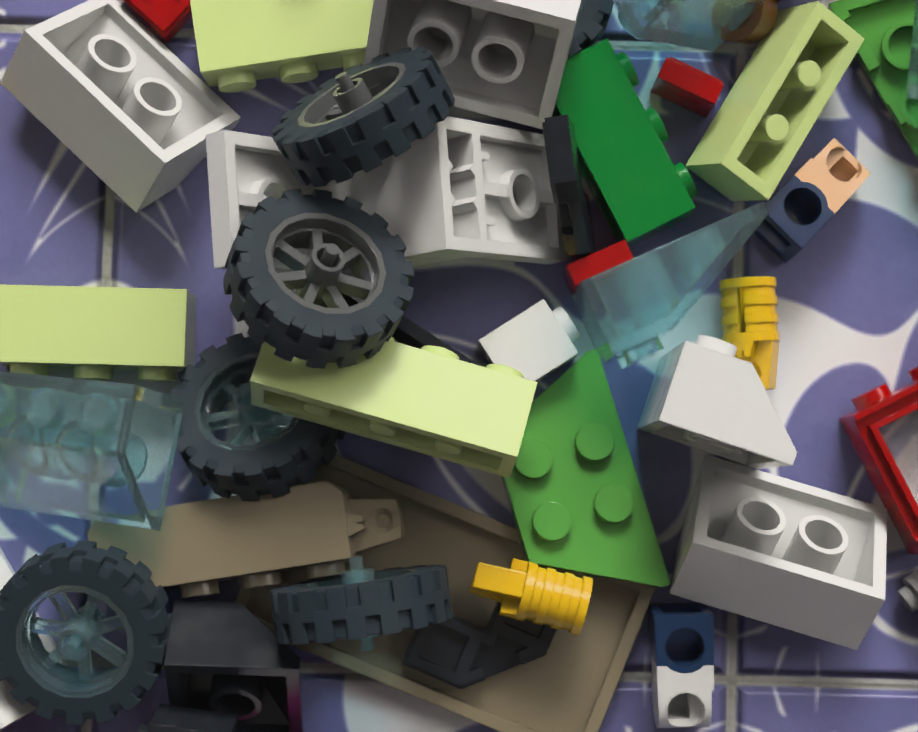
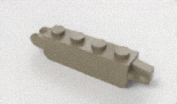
M323 481L289 487L291 493L277 498H273L271 493L260 495V501H242L239 495L230 496V499L222 497L98 517L88 530L87 535L88 541L97 542L96 548L108 550L110 546H114L126 551L127 555L125 558L135 565L141 561L152 572L150 579L155 587L162 585L164 590L179 588L180 598L190 599L220 594L218 582L243 579L244 589H256L283 584L281 572L306 569L307 580L345 575V563L363 560L362 552L405 539V526L400 500L355 499L351 493L340 485ZM61 585L55 587V589L72 590L90 589L86 586ZM94 590V597L109 598L107 595Z

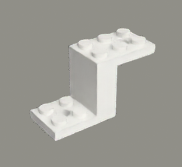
M447 116L444 121L434 124L436 129L427 137L416 139L410 143L412 148L397 157L394 155L382 160L383 165L367 173L363 169L356 172L352 179L336 183L334 179L322 187H314L312 183L307 187L302 186L296 180L272 137L230 130H220L206 134L214 269H227L225 267L226 259L240 225L248 212L254 214L257 204L263 200V194L266 197L272 196L275 200L281 198L283 191L301 189L302 195H312L314 189L327 190L332 192V198L344 201L347 196L363 204L361 210L371 216L376 212L389 223L387 227L389 233L392 236L397 234L400 236L407 248L404 253L405 261H412L413 267L466 257L537 264H553L568 261L561 236L562 225L559 205L557 203L554 204L550 186L544 134ZM513 190L515 192L516 202L513 197ZM296 249L309 258L308 249ZM273 257L277 273L293 271ZM350 268L340 273L355 277Z

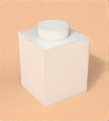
M542 299L479 339L478 347L489 364H502L512 367L521 372L525 379L538 382L578 355L579 352L573 343L580 339V335L572 320L561 306L552 311L546 301Z

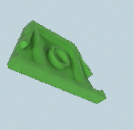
M598 349L589 350L532 402L518 457L510 478L501 476L526 561L537 563L538 567L579 572L582 575L644 584L646 587L657 589L670 585L671 582Z

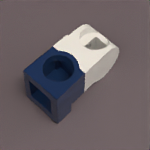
M699 602L650 603L647 609L651 642L652 703L656 728L710 727L712 691H714L713 613L706 604Z

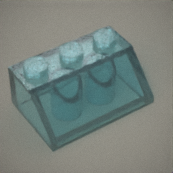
M0 371V501L2 506L11 509L161 531L185 400L135 384Z

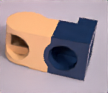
M833 138L813 159L810 158L745 225L786 263L811 241L861 186L871 172L837 139Z

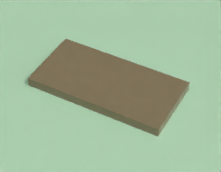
M335 455L328 465L322 463L316 469L318 476L307 484L329 481L334 485L343 487L355 499H397L401 503L405 539L362 552L363 560L345 563V575L396 567L445 565L447 567L452 613L486 628L497 601L470 594L469 589L474 569L479 562L510 569L513 558L526 561L516 528L339 455ZM298 482V483H296V484L293 485V486L303 485V484H302L301 482ZM306 569L281 572L283 581L281 585L244 589L242 582L234 602L242 603L275 634L270 590L308 581ZM556 570L560 573L574 574L579 578H582V576L593 578L590 602L579 636L569 634L568 630L557 629L545 656L485 678L484 681L464 689H458L401 664L415 629H405L399 633L388 635L368 636V638L355 640L342 639L329 643L317 644V642L301 645L290 643V645L499 732H598L655 588L612 578L603 579L582 575L579 572L569 570Z

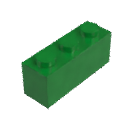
M607 38L567 58L552 117L568 115L575 127L581 175L616 242L618 243L625 239L628 247H631L688 218L696 208L692 198L697 196V189L683 163L679 162L675 165L672 163L663 145L664 142L668 141V135L659 114L653 107L644 109L634 87L639 85V80L629 57L623 51L615 54Z

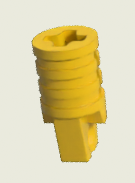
M754 276L720 280L722 340L737 347L736 358L753 364L766 391L773 390L776 387L780 333L777 326L779 316L776 309L778 305L775 292L777 287L776 277Z
M513 558L510 569L479 562L474 569L469 590L470 594L500 602L499 615L523 622L527 619L535 624L549 625L550 628L568 630L569 634L579 636L590 602L593 578L586 576L579 578L571 573H560L556 569L538 567L537 563Z

